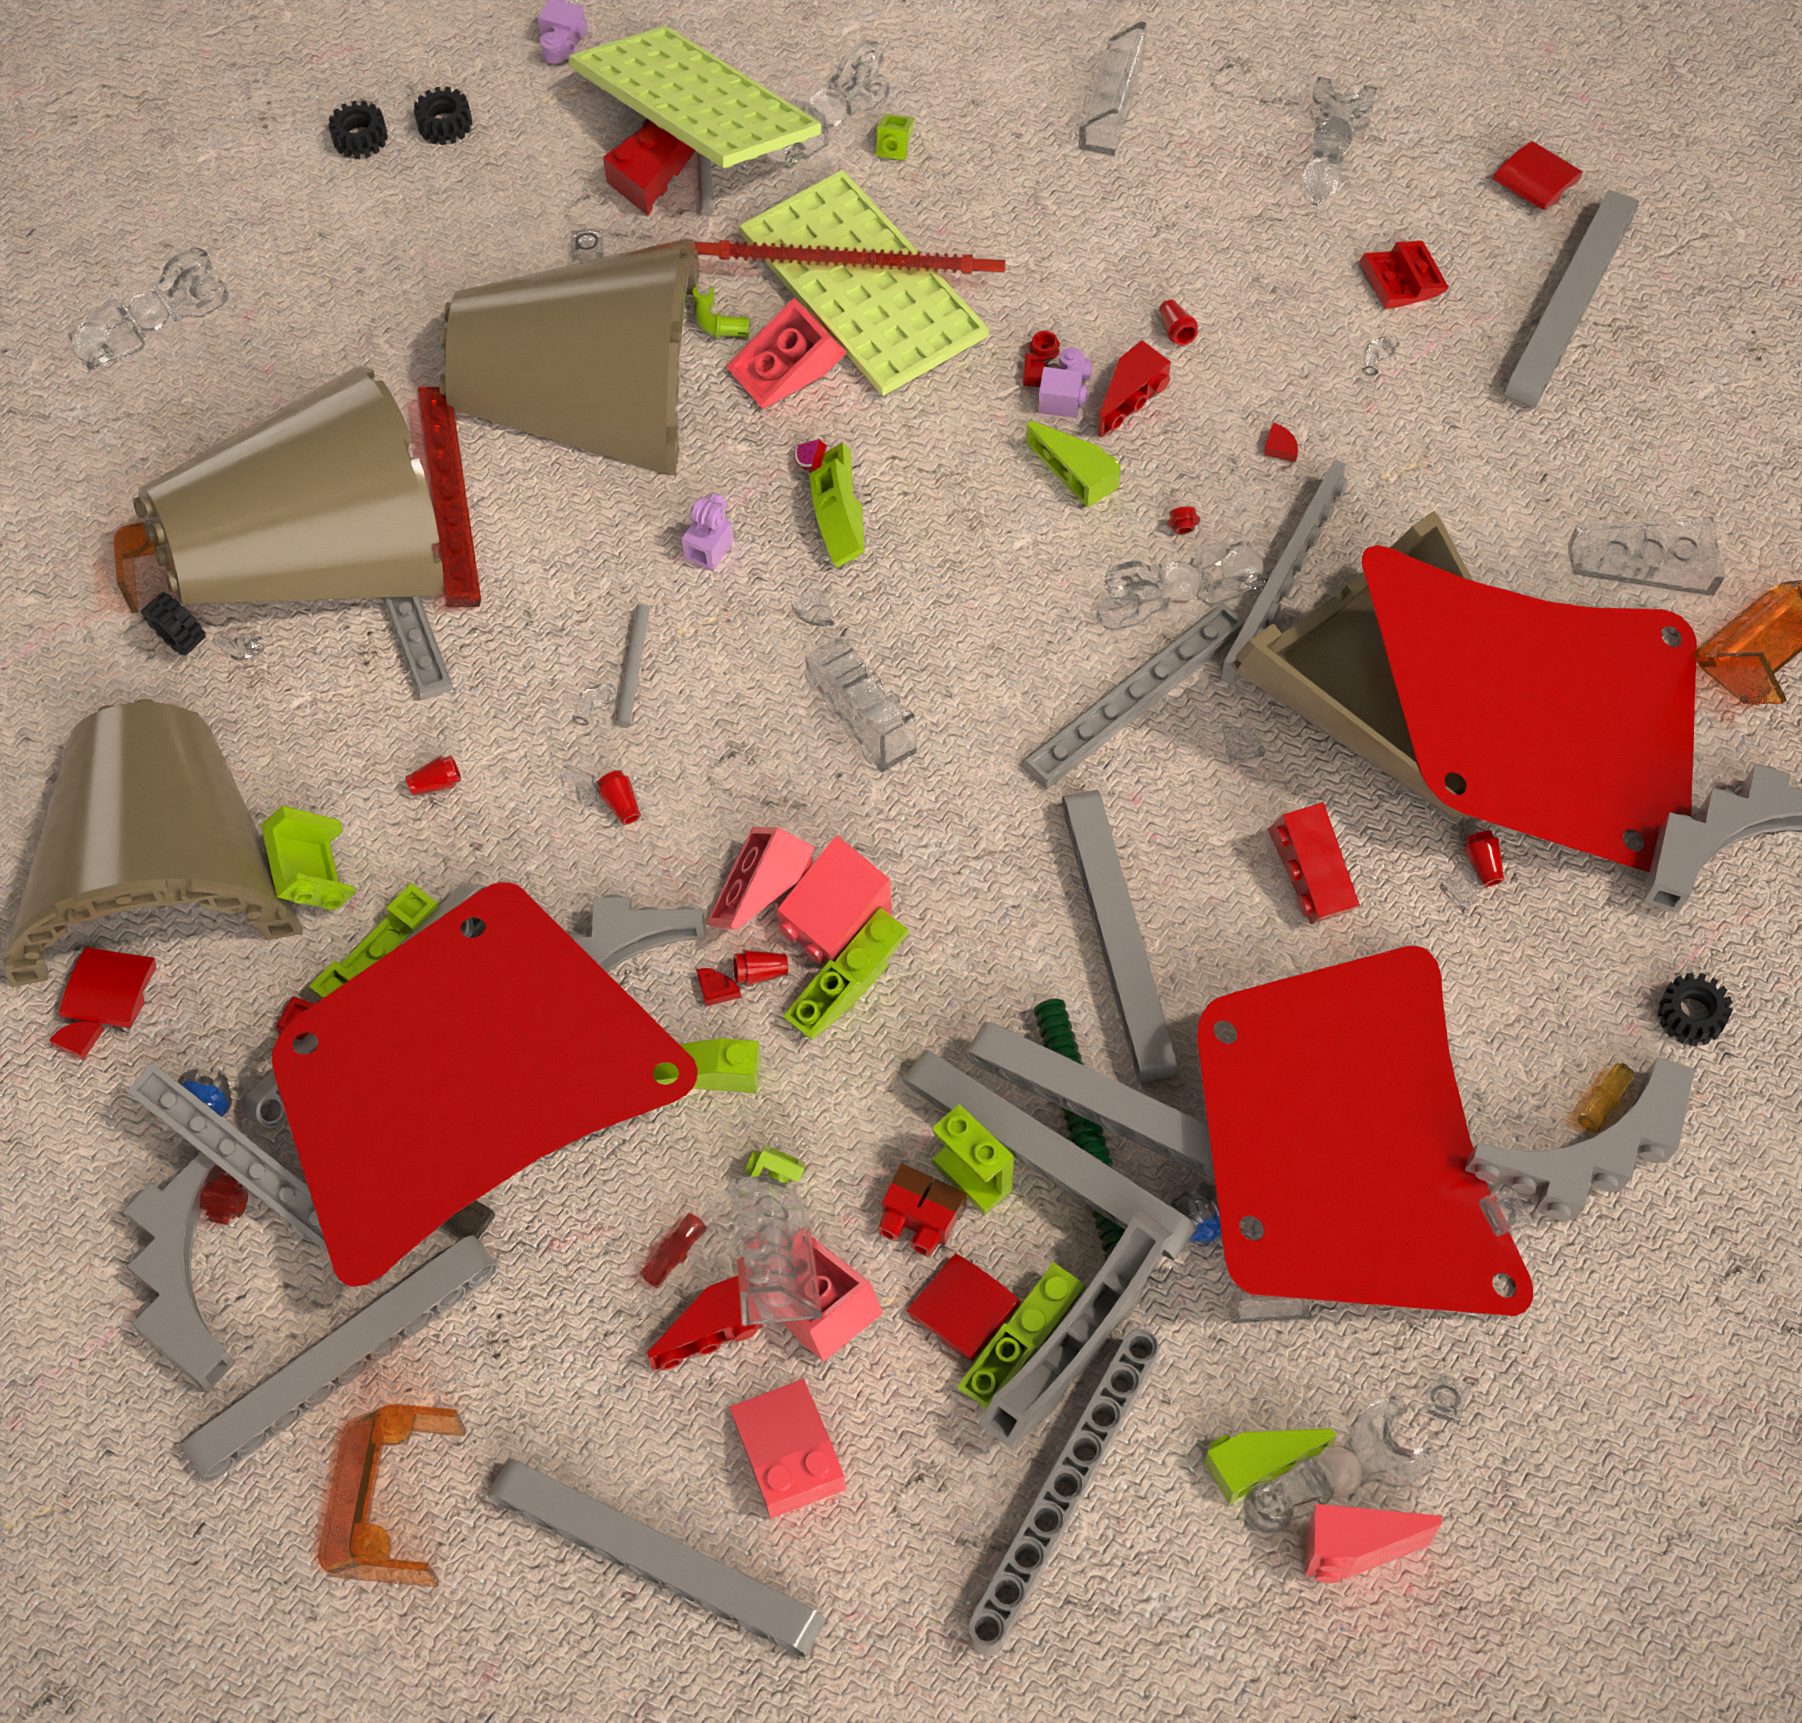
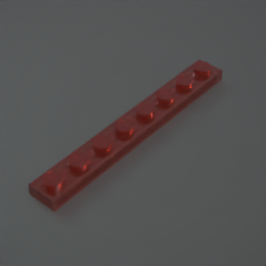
M418 387L417 401L430 497L439 536L437 548L443 567L445 607H480L481 594L454 407L447 405L446 395L440 394V387Z

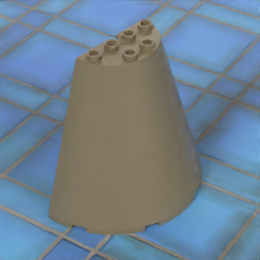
M681 239L456 291L452 302H446L444 316L445 322L448 323L447 328H441L440 345L441 348H445V375L440 377V394L446 395L447 408L659 473L676 476L679 455L678 412H676V406L679 398V356L686 295H693V288L698 285L699 257L698 250H694L696 249L695 239Z
M365 366L350 369L140 487L138 497L133 498L136 515L138 518H144L143 526L148 542L154 541L157 563L160 567H166L165 577L169 590L177 592L181 604L413 597L443 594L442 561L440 557L435 555L432 549V544L439 543V536L424 472L419 457L411 458L409 454L408 444L411 442V435L396 401L382 380L374 382L371 379L375 377V372Z
M1435 511L1414 524L1390 547L1414 559L1472 580L1443 522ZM1364 571L1347 584L1341 592L1287 631L1281 633L1273 623L1251 638L1236 655L1237 659L1232 662V667L1238 674L1454 820L1460 815L1465 820L1470 817L1444 804L1428 788L1423 780ZM1448 773L1445 776V786L1451 793L1460 795L1465 792L1466 782L1461 775Z
M140 699L134 703L102 706L98 709V712L89 715L77 724L68 740L5 951V971L11 987L48 980V968L44 961V950L46 947H51L60 937L67 933L68 924L91 921L125 910L174 906L200 901L201 907L227 914L238 913L239 910L247 914V922L257 928L263 934L266 941L303 934L301 923L290 900L277 898L265 845L209 725L198 713L170 704L155 703L151 699Z

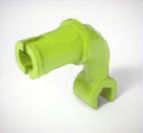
M698 285L693 288L695 319L702 330L708 334L715 335L716 339H720V336L749 338L750 317L721 316V313L718 312L713 314L711 309L714 307V289L710 286V292L703 296L698 293Z

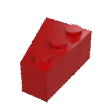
M651 122L603 156L607 183L649 216L653 210L652 205L659 195L663 196L668 190L667 184L674 175L678 176L696 150L678 140L663 128L658 127L654 122Z
M1324 802L1283 814L1267 829L1298 895L1299 908L1302 914L1308 917L1310 924L1351 912L1360 906Z

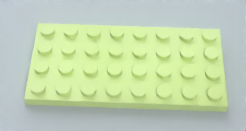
M667 25L569 55L570 68L722 168L732 167L734 164L748 159H756L759 155L781 150L785 146L804 142L808 138L821 134V122Z
M844 170L833 174L739 225L740 235L797 300L814 315L844 348L849 359L882 396L989 337L987 325Z

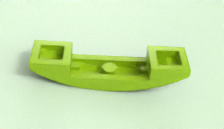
M411 882L386 907L389 915L340 964L334 960L309 985V988L323 999L397 948L439 906L438 903Z

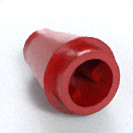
M1167 300L1161 304L1159 312L1169 340L1181 346L1191 343L1198 334L1197 321L1177 304L1175 300Z
M440 755L406 776L407 785L413 796L419 793L423 794L455 788V784L462 781L460 771L452 755L447 757Z
M615 770L598 780L599 796L621 821L622 825L631 824L641 817L629 776L624 775L621 770Z
M1490 830L1468 836L1464 840L1466 844L1464 852L1482 881L1483 886L1491 887L1502 883L1505 878L1503 876L1499 838L1494 837L1493 832Z
M743 949L742 953L734 954L733 970L735 982H744L745 986L788 975L786 953L779 954Z

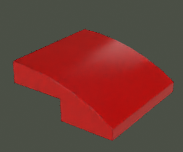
M1531 141L1514 153L1496 171L1492 179L1542 210H1545L1559 202L1564 190L1579 182L1583 171Z
M1423 241L1396 242L1391 251L1364 253L1359 261L1384 309L1421 302L1438 296L1448 289L1445 279Z
M85 947L68 981L59 1010L60 1017L131 1028L145 1004L143 991L157 969L155 958Z
M955 1253L906 1311L912 1320L937 1334L944 1345L972 1362L1020 1306L1021 1302L1019 1298L989 1274Z

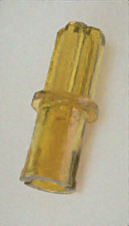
M1616 1063L1602 1084L1593 1088V1097L1577 1119L1587 1130L1598 1132L1611 1110L1618 1108L1621 1104L1620 1097L1635 1074L1627 1064Z

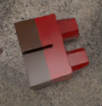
M901 1163L882 1201L883 1215L879 1224V1234L889 1240L898 1241L904 1227L916 1232L911 1242V1248L919 1254L930 1257L939 1243L942 1245L946 1244L957 1219L960 1220L967 1208V1193L935 1179L932 1185L931 1176Z

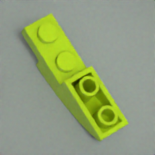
M843 442L825 452L821 467L809 474L818 524L833 564L837 567L857 558L865 552L862 504L853 496L851 449Z
M879 908L836 961L833 962L831 959L783 1017L813 1040L840 1018L889 966L887 960L909 935L908 928L882 908Z
M1053 1262L1008 1324L1004 1323L957 1388L984 1409H987L994 1395L1029 1362L1061 1324L1064 1317L1086 1289L1085 1284Z

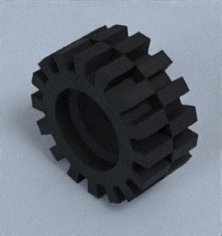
M445 86V90L441 91L440 87H435L434 93L429 89L425 91L426 97L420 95L418 102L414 104V115L419 134H422L423 139L427 141L430 138L432 144H436L437 140H440L441 145H446V140H450L451 144L456 143V137L462 140L465 137L464 132H470L472 117L469 103L464 93L460 94V90L455 88L452 92L451 87ZM443 113L452 114L446 118H434Z
M362 100L360 105H357L356 101H351L352 106L349 107L346 103L342 104V110L340 111L336 108L333 111L334 116L330 115V123H328L333 145L337 148V152L340 154L344 152L347 158L354 154L355 159H360V154H365V158L371 157V151L375 154L380 152L379 146L384 148L386 145L385 140H388L387 128L380 108L376 109V105L373 103L368 106L367 101ZM358 127H366V129L361 132H350L352 129Z
M162 591L141 610L144 620L148 622L151 629L156 631L155 633L158 637H161L167 645H170L175 652L182 656H186L206 638V633L202 630V626L195 621L196 618L187 612L188 610L184 606L182 607L179 601L173 599L168 593L166 594Z
M1687 973L1684 979L1681 975L1676 977L1674 982H1670L1659 1002L1658 1016H1662L1660 1020L1662 1028L1669 1025L1666 1033L1670 1037L1675 1033L1680 1035L1677 1042L1682 1044L1686 1038L1690 1039V1046H1697L1700 1040L1703 1045L1709 1044L1711 1039L1716 1040L1724 1030L1732 1014L1733 1008H1729L1732 1003L1731 996L1724 997L1728 990L1724 985L1717 989L1715 986L1718 980L1712 978L1710 983L1706 982V974L1700 973L1697 979H1694L1693 973ZM1686 999H1694L1701 1002L1708 1009V1017L1703 1020L1689 1017L1681 1009V1002Z

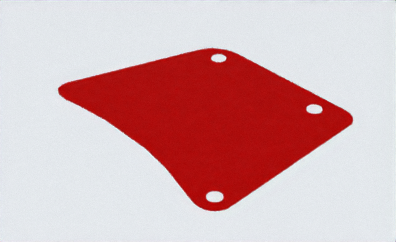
M1380 545L1368 547L1362 555V567L1416 760L1428 788L1444 804L1462 814L1649 873L1658 831L1668 814L1671 812L1691 817L1697 639L1689 623L1680 615L1664 609L1594 608L1545 601L1465 579L1389 547ZM1664 627H1673L1680 633L1682 641L1679 646L1671 647L1664 642L1661 635ZM1448 773H1457L1464 778L1466 790L1463 794L1455 795L1446 788L1444 779ZM1634 829L1641 834L1644 846L1640 851H1632L1625 845L1623 834L1626 830Z
M511 882L494 883L478 891L296 1016L277 1038L272 1050L271 1060L277 1086L334 1273L342 1283L351 1287L365 1286L382 1277L400 1259L455 1213L533 1162L595 1131L678 1101L694 1088L698 1076V1069L694 1058L519 885ZM474 917L480 918L484 921L486 927L482 935L469 938L462 934L461 925L465 920ZM302 1033H312L318 1039L317 1048L309 1054H299L293 1049L294 1039ZM672 1063L679 1071L678 1078L671 1084L664 1085L658 1083L653 1077V1071L657 1065Z
M1405 946L1233 992L1216 998L1207 1005L1198 1022L1197 1042L1224 1256L1228 1273L1241 1290L1251 1295L1492 1315L1517 1316L1526 1312L1533 1300V1284L1530 1274L1508 1229L1496 1225L1492 1221L1489 1211L1484 1207L1490 1208L1491 1204L1494 1203L1486 1181L1477 1178L1474 1173L1465 1171L1468 1156L1474 1148L1471 1143L1449 1053L1442 976L1438 962L1428 950L1419 946ZM1219 1021H1226L1232 1024L1237 1032L1235 1042L1226 1044L1218 1040L1214 1033V1025ZM1495 1206L1493 1209L1496 1214H1493L1495 1220L1505 1225L1497 1206ZM1252 1216L1261 1222L1264 1228V1234L1261 1239L1252 1241L1244 1237L1239 1227L1243 1217ZM1497 1273H1504L1512 1278L1516 1286L1513 1296L1506 1298L1495 1291L1493 1277Z

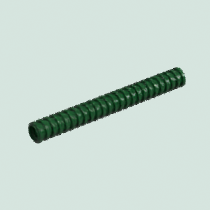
M1055 998L1039 1003L1034 1008L1033 1013L1037 1017L1036 1023L1040 1028V1036L1044 1038L1042 1040L1043 1046L1084 1065L1080 1062L1081 1054L1077 1051L1078 1043L1074 1041L1075 1033L1071 1031L1072 1023L1068 1020L1069 1013L1065 1010V1001ZM1061 1107L1065 1111L1064 1119L1068 1122L1067 1130L1072 1132L1070 1140L1090 1155L1112 1167L1113 1161L1108 1157L1110 1151L1105 1146L1107 1141L1102 1136L1103 1127ZM1093 1209L1092 1216L1097 1219L1095 1226L1100 1230L1098 1237L1101 1241H1104L1101 1247L1104 1252H1107L1105 1254L1106 1261L1125 1230Z

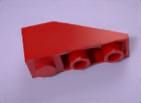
M1143 340L1119 358L1099 414L1098 436L1101 438L1110 430L1119 428L1128 415L1133 411L1137 412L1142 409L1150 397L1156 392L1161 393L1170 382L1171 361Z
M742 1273L708 1286L647 1352L653 1371L659 1368L661 1370L675 1368L683 1362L684 1358L697 1353L701 1356L713 1353L720 1348V1344L732 1339L736 1341L746 1340L754 1336L758 1329L763 1328L761 1314L745 1274Z

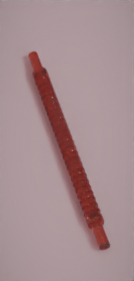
M723 239L719 243L696 242V249H694L698 250V255L718 256L720 260H729L731 257H734L737 261L739 257H743V260L747 261L751 257L754 262L757 261V258H761L762 262L770 259L772 263L775 262V259H779L780 263L788 260L790 264L793 263V260H797L798 264H802V261H807L808 265L812 261H815L816 265H820V262H825L826 266L830 262H833L834 266L843 263L844 267L851 263L854 268L857 264H861L862 268H865L868 264L872 269L875 265H879L880 269L888 266L890 270L893 269V266H897L898 270H901L902 267H907L908 271L911 270V267H915L916 271H920V268H925L926 272L930 268H933L934 272L943 269L944 273L951 269L954 274L957 270H961V274L969 275L973 271L1005 273L1006 260L973 258L972 254H963L962 257H958L955 253L953 257H949L948 253H945L941 257L938 252L935 253V256H930V252H927L926 255H921L920 251L916 255H912V251L903 254L902 250L898 254H895L893 250L885 253L884 249L877 253L874 248L871 252H867L866 248L859 252L856 247L853 248V251H848V247L841 251L838 246L834 250H830V246H826V249L823 250L820 245L816 249H812L811 245L803 248L802 244L798 248H794L793 244L785 247L784 243H781L780 247H777L775 243L767 246L766 242L759 246L756 241L753 242V245H749L748 241L741 245L738 240L735 241V244H731L730 240Z

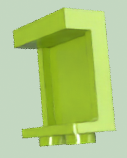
M282 805L261 824L277 898L294 901L298 904L317 906L325 910H336L356 894L353 885L339 882L330 843L343 833L340 820Z
M958 1104L933 1126V1134L946 1146L932 1158V1165L957 1189L966 1192L967 1199L985 1216L1012 1192L1014 1155L965 1108Z

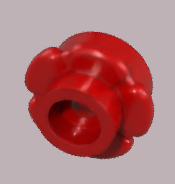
M1040 331L1033 336L1028 349L1031 354L1040 357L1041 361H1048L1059 355L1060 349L1058 348L1060 347V342L1054 333Z
M1178 507L1169 512L1170 520L1167 522V525L1175 529L1177 534H1187L1195 530V526L1200 522V517L1197 516L1196 508Z

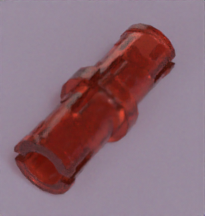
M688 1213L669 1238H663L659 1243L660 1249L639 1274L646 1282L658 1289L678 1263L682 1264L688 1258L687 1252L707 1230V1226L698 1217Z

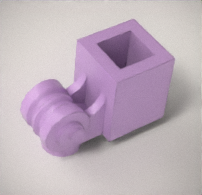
M548 0L538 16L541 34L540 42L544 60L550 64H556L564 61L565 58L569 59V55L574 54L576 45L581 38L585 37L588 29L583 6L562 0Z
M1066 348L1059 355V369L1043 368L1039 390L1038 413L1077 418L1079 405H1086L1088 386L1083 385V379L1090 380L1092 360L1086 359L1081 350Z
M711 493L708 498L700 497L694 503L690 510V519L693 522L681 538L684 558L714 571L733 543L731 521H728L725 516L727 502L720 495Z

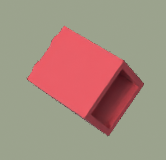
M837 835L777 909L778 928L789 941L794 942L796 940L804 947L809 958L815 963L820 964L822 962L826 965L830 959L835 962L879 908H882L890 915L892 914L890 879Z

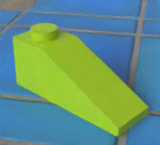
M1033 420L1027 423L1026 444L1087 508L1119 488L1120 465L1115 457L1112 455L1108 456L1100 446Z
M717 1038L679 1044L694 1058L698 1069V1076L693 1089L757 1094L761 1067L759 1041ZM661 1063L653 1071L654 1079L664 1085L673 1083L679 1075L677 1067L672 1063Z
M1332 1428L1241 1432L1232 1438L1229 1434H1225L1208 1445L1209 1451L1206 1453L1204 1464L1230 1505L1330 1449L1337 1435Z

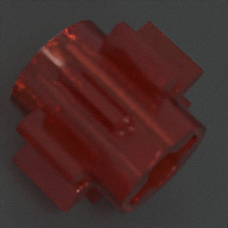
M221 1174L219 1181L207 1182L204 1186L200 1198V1208L206 1211V1216H210V1222L228 1225L230 1218H240L244 1214L248 1202V1191L242 1189V1184H239L233 1177Z

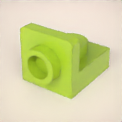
M885 114L877 127L876 155L878 157L905 160L908 153V140L915 128V118Z
M764 1144L760 1153L752 1152L744 1169V1172L750 1174L747 1184L752 1187L755 1186L763 1167L769 1169V1176L780 1182L789 1184L790 1180H794L799 1183L805 1170L806 1162Z

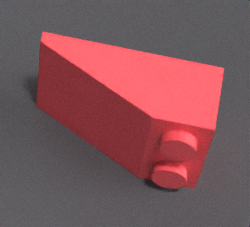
M793 298L733 358L726 368L759 406L764 409L824 376L847 352L814 315L796 298Z
M752 827L706 924L717 928L734 930L740 928L798 882L801 876L805 875L811 867L813 861L811 854L815 847L779 827Z
M802 1228L745 1273L747 1282L753 1291L799 1342L823 1362L883 1314L871 1283Z
M804 1379L729 1407L770 1519L846 1490L843 1471Z
M1316 1504L1306 1528L1305 1575L1316 1576L1315 1579L1323 1583H1338L1341 1581V1578H1350L1430 1546L1442 1525V1515Z

